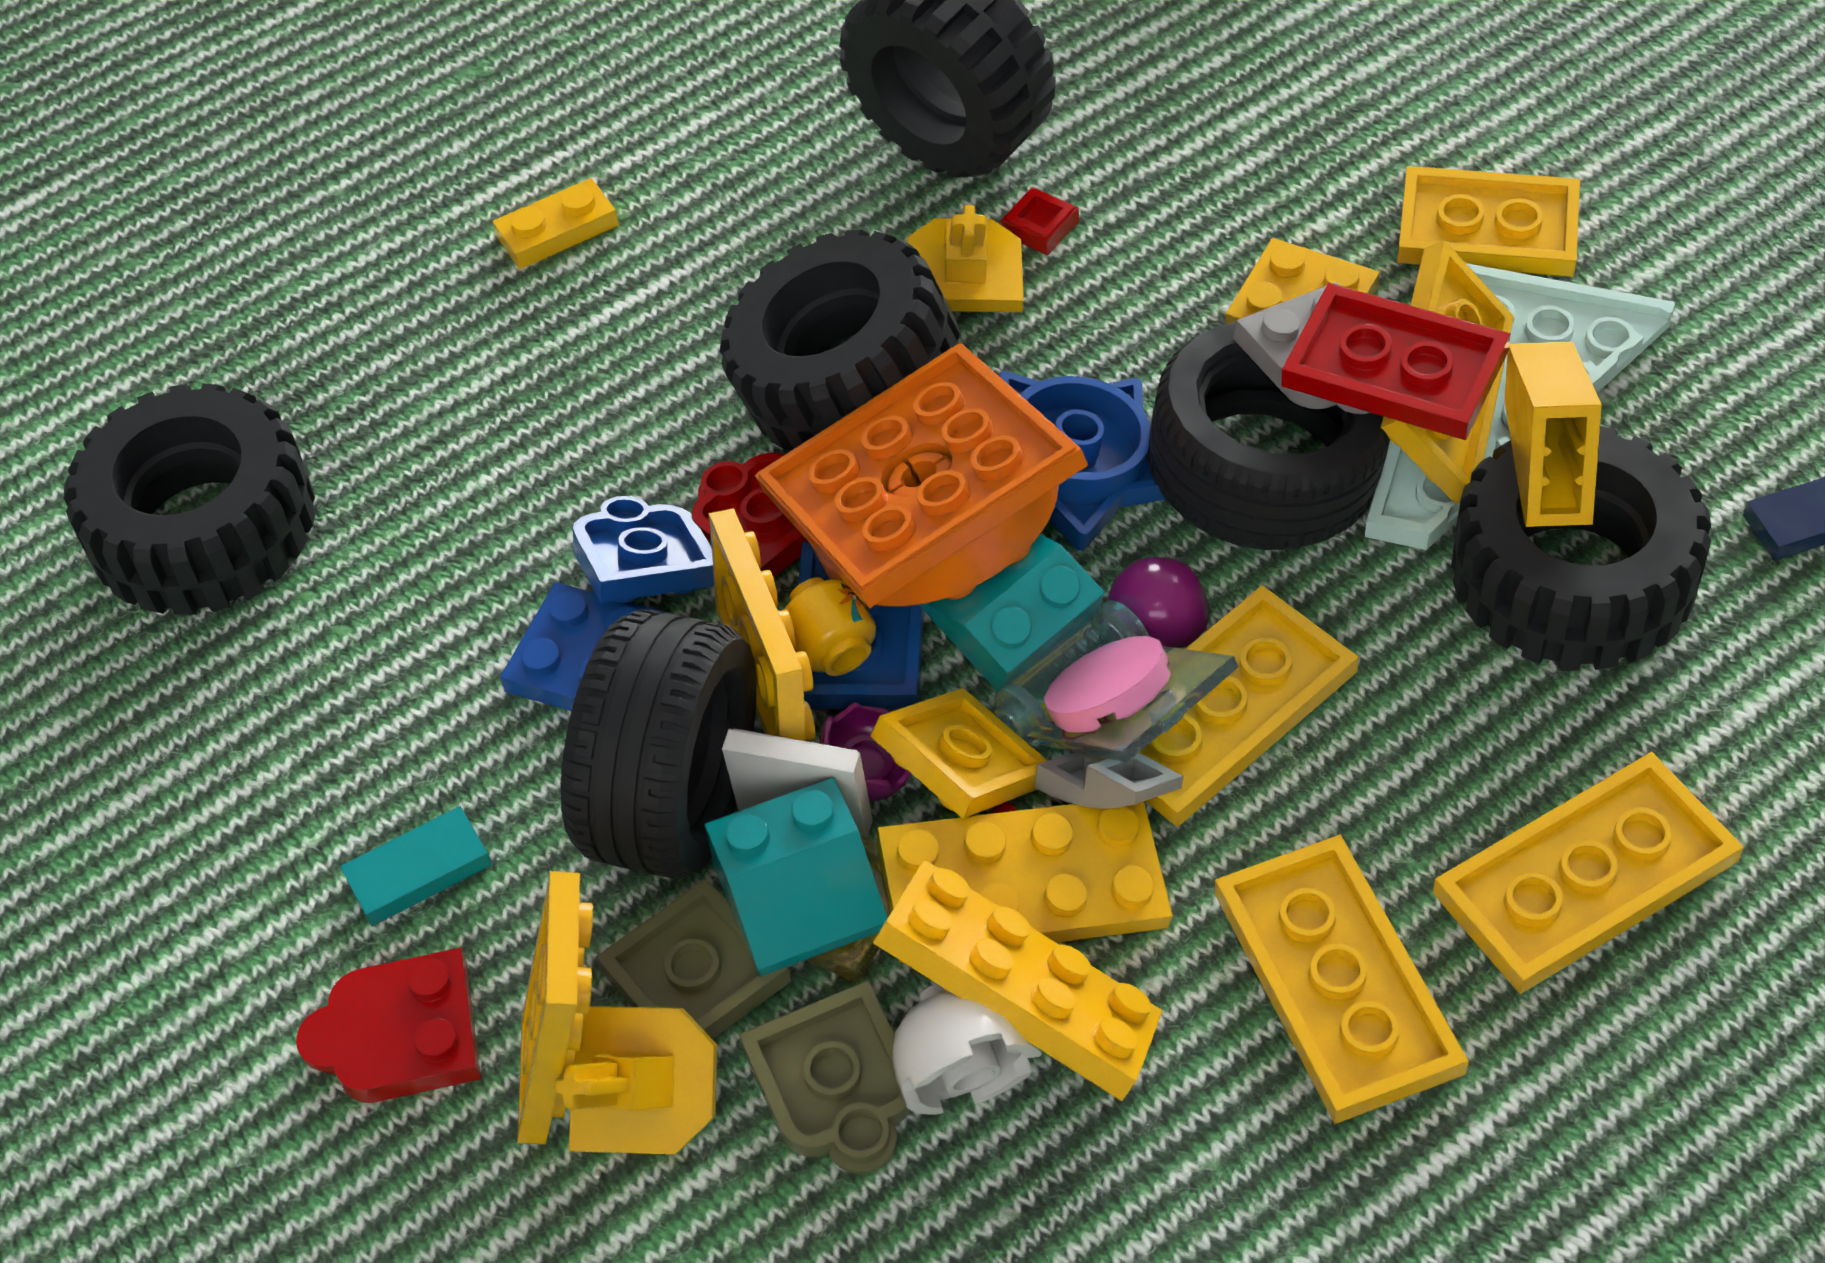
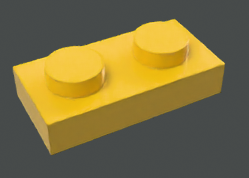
M592 178L493 220L496 237L519 270L619 226L615 208Z

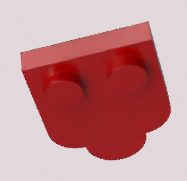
M764 453L752 457L744 464L734 461H723L712 465L701 477V484L698 489L699 499L692 509L694 522L700 527L711 545L709 513L734 508L744 533L753 531L756 536L761 557L760 571L770 570L773 578H775L801 557L802 542H808L763 492L755 477L759 471L784 455L780 453Z
M459 947L361 968L344 975L333 986L329 994L328 1006L312 1012L305 1018L298 1029L296 1045L303 1061L313 1069L325 1073H335L346 1094L352 1099L364 1103L380 1102L481 1080L467 961L462 948Z

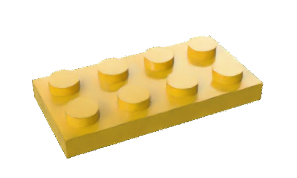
M1445 240L1424 248L1411 306L1511 333L1514 316ZM1505 359L1466 441L1383 416L1381 428L1386 432L1389 439L1398 445L1424 471L1426 477L1435 483L1455 504L1460 503L1464 486L1470 483L1471 473L1484 460Z
M734 508L709 513L716 612L721 624L731 626L751 647L757 678L756 712L763 730L768 735L801 741L815 740V725L808 702L804 701V692L813 690L810 662L805 651L795 652L794 650L795 634L791 617L787 610H777V591L771 571H760L761 557L756 536L753 531L744 533Z
M1261 585L1170 661L1171 665H1169L1168 669L1171 675L1167 685L1153 701L1125 719L1123 717L1117 720L1113 713L1103 717L1107 718L1111 725L1118 729L1103 731L1097 728L1098 730L1084 732L1082 734L1083 737L1099 735L1101 739L1099 742L1091 741L1083 744L1082 750L1086 749L1104 760L1135 750L1182 775L1181 789L1145 801L1178 828L1356 674L1359 656Z
M1651 751L1435 878L1433 894L1521 995L1738 863L1744 847Z
M1144 801L1125 807L1105 809L1069 804L977 815L964 819L960 817L878 827L876 844L890 913L925 859L937 868H944L957 873L968 883L970 889L995 905L1015 910L1028 921L1030 927L1055 943L1167 929L1173 917Z
M1341 834L1215 879L1214 894L1334 1124L1466 1075L1469 1062Z
M924 859L873 943L958 998L977 1002L1003 1016L1026 1041L1120 1101H1123L1138 1079L1163 1010L1153 1005L1149 998L1135 986L1127 983H1118L1090 965L1088 959L1075 948L1068 945H1059L1030 927L1028 921L1015 910L997 906L973 891L968 883L957 873L948 869L937 868Z
M550 871L521 1022L517 1143L546 1145L551 1119L564 1118L563 1094H555L554 1083L556 1079L564 1078L567 1066L574 1065L575 1050H580L583 1014H588L592 972L591 968L583 967L584 948H589L591 941L592 903L580 902V873Z

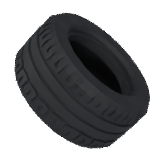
M1236 322L1219 325L1187 342L1173 354V357L1169 359L1167 366L1161 373L1150 425V445L1147 455L1153 480L1159 487L1162 495L1189 523L1210 536L1237 546L1261 550H1289L1320 543L1347 530L1358 518L1365 514L1374 497L1390 444L1389 437L1381 428L1383 416L1373 413L1353 414L1342 410L1337 405L1324 409H1310L1292 402L1233 339ZM1233 415H1268L1299 425L1320 439L1325 448L1305 454L1269 453L1238 443L1216 428L1212 422Z
M643 609L620 617L608 627L598 641L586 665L573 703L563 750L560 782L561 812L564 828L571 843L584 857L591 861L652 875L657 874L672 879H679L702 870L712 859L704 824L733 814L737 805L722 747L728 729L735 728L754 732L757 678L755 660L750 645L731 626Z

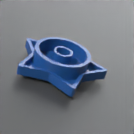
M1007 371L1000 372L999 377L1083 451L1088 466L1059 484L1055 508L1049 519L1077 550H1085L1121 507L1166 500L1150 472V464L1147 458L1150 445V423L1143 408L1142 382L1140 379L1130 378L1106 383L1087 377L1061 376L1037 381Z

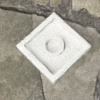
M735 728L728 729L722 751L739 811L834 777L859 830L861 839L867 840L873 819L860 752Z

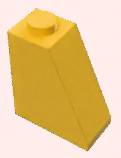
M1573 342L1509 344L1505 408L1526 527L1593 525L1601 401Z

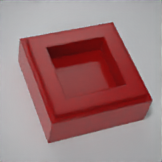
M1031 187L1001 219V225L1019 237L1021 244L1048 256L1078 224L1079 207Z

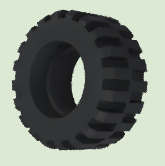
M860 0L846 15L845 24L841 29L839 44L841 48V68L848 73L846 84L851 95L857 96L861 102L860 110L867 120L872 119L881 129L878 133L888 143L893 141L902 149L901 153L910 160H920L925 163L926 169L936 173L947 171L951 177L982 176L990 173L993 169L999 168L1048 117L1052 110V101L1055 98L1056 77L1052 76L1054 73L1052 54L1049 51H1045L1044 48L1046 38L1039 25L1033 26L1027 17L1029 11L1020 0L1017 2L1014 0Z
M846 230L845 236L840 237L832 233L818 236L813 244L804 247L800 243L786 250L788 255L775 263L771 260L760 269V277L754 283L748 281L739 292L738 305L730 306L724 323L726 329H722L720 339L721 364L727 378L762 434L769 436L775 445L792 451L958 344L960 333L957 321L926 260L921 258L918 250L907 242L876 231L870 236L868 232L863 230ZM854 335L841 345L826 351L828 348L838 343L839 341Z
M202 383L201 389H191L187 384L170 386V392L155 396L152 391L137 397L138 403L126 410L123 406H120L108 414V423L102 428L95 426L83 441L85 450L76 451L68 469L70 476L67 477L64 484V500L68 506L66 513L96 575L103 585L111 588L115 596L126 603L135 605L138 602L141 609L164 614L166 608H172L176 615H197L198 608L210 607L211 611L215 612L229 608V601L243 595L248 600L262 592L261 585L269 579L276 582L288 570L290 566L287 560L289 557L297 559L308 540L306 533H309L313 527L315 518L313 487L288 424L281 420L279 412L271 405L261 400L257 401L254 395L236 388L227 393L225 387L221 385ZM206 483H230L216 498L196 509L172 515L153 514L165 501L185 489Z
M1600 426L1593 525L1526 527L1511 440L1493 450L1492 457L1489 456L1482 460L1473 470L1470 483L1464 486L1460 499L1451 568L1454 570L1453 584L1457 596L1464 603L1467 602L1465 611L1478 627L1483 628L1488 625L1490 627L1489 637L1505 649L1513 645L1522 650V658L1541 664L1542 658L1559 662L1558 669L1577 671L1580 664H1593L1595 670L1617 667L1619 658L1626 657L1628 662L1631 663L1652 654L1654 644L1657 647L1666 645L1678 634L1680 624L1688 620L1694 607L1711 544L1709 537L1711 529L1710 514L1708 508L1701 502L1702 493L1689 475L1681 478L1682 467L1666 452L1661 456L1652 452L1653 446L1650 442L1635 435L1632 440L1617 436V429ZM1558 528L1586 530L1611 540L1623 549L1629 558L1607 565L1590 566L1574 564L1544 552L1528 537L1542 531Z

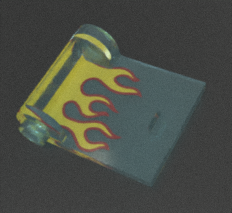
M1110 600L1093 613L1085 623L995 694V702L998 708L995 710V716L1022 739L1030 743L1128 763L1160 734L1166 733L1184 717L1183 714L1239 666L1234 656L1163 646L1171 662V665L1168 667L1171 675L1165 688L1153 701L1125 719L1123 717L1117 720L1113 713L1098 718L1101 727L1091 732L1072 733L1057 727L1046 708L1044 696L1050 684L1064 669L1082 656L1108 643L1128 637L1149 636L1141 621L1129 608L1117 601Z

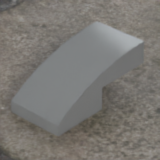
M1083 749L1037 764L1035 788L1054 798L1084 807L1120 808L1181 789L1183 776L1135 750L1104 760Z

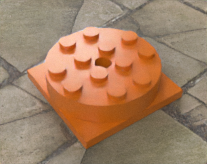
M958 343L759 471L755 477L763 492L811 544L829 579L844 580L870 609L875 605L911 606L945 598L951 600L960 599L969 595L977 585L995 576L1010 564L1025 558L1031 550L1032 543L1043 531L1052 515L1058 497L1059 484L1087 467L1088 463L1082 449L968 348L962 343Z

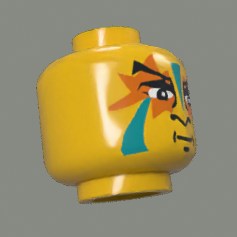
M816 577L808 579L794 588L790 594L791 601L784 610L789 612L793 624L795 652L805 651L811 670L813 672H826L829 676L843 675L860 666L869 657L871 644L876 636L875 621L863 601L844 580L839 579L824 581L822 578Z

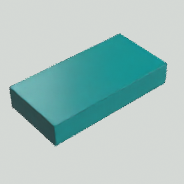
M459 806L341 865L340 868L372 927L488 868L492 863L483 843L463 809Z

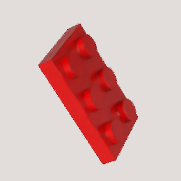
M1328 283L1282 368L1281 387L1466 441L1509 351L1511 333Z

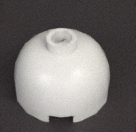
M938 984L928 987L920 994V1003L910 1009L895 1032L893 1065L897 1083L906 1107L916 1114L935 1115L944 1113L940 1100L954 1098L969 1092L975 1105L985 1102L1011 1089L1027 1078L1033 1072L1028 1058L1041 1057L1042 1054L1041 1050L1026 1041L1006 1018L980 1003L960 999Z

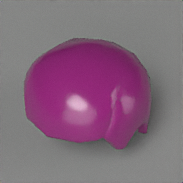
M1148 557L1134 561L1115 578L1107 598L1110 617L1114 620L1116 628L1124 638L1149 636L1158 639L1166 654L1189 646L1207 628L1210 608L1205 591L1193 570L1187 564L1177 559Z
M852 703L833 718L827 717L820 734L819 744L860 752L869 802L889 798L904 787L913 775L896 764L891 755L870 737L879 716L890 711L885 708L861 706L858 703Z

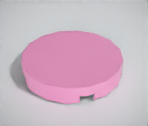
M1149 636L1128 637L1108 643L1082 656L1059 674L1050 684L1044 696L1046 708L1055 725L1067 732H1091L1098 730L1097 728L1101 727L1098 718L1113 713L1117 720L1123 717L1125 719L1153 701L1167 685L1171 675L1168 669L1169 665H1171L1170 659L1160 640Z

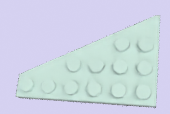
M1467 264L1514 316L1510 344L1573 342L1596 393L1606 386L1670 326L1675 305L1673 301ZM1507 355L1484 459L1489 456L1492 457L1493 450L1511 440L1505 408ZM1390 440L1383 471L1367 517L1365 537L1427 550L1457 522L1460 503L1455 504L1435 483L1426 477L1424 471L1398 445Z

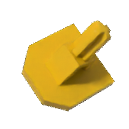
M963 205L962 214L953 215L952 218H934L907 237V243L917 249L921 258L926 260L951 311L1023 313L1024 294L1021 239L993 219H986L985 215L975 214L974 205Z
M589 1006L588 1014H583L580 1050H575L574 1065L567 1066L564 1078L556 1079L554 1083L555 1094H563L564 1106L570 1109L569 1152L677 1154L715 1118L717 1044L683 1008Z

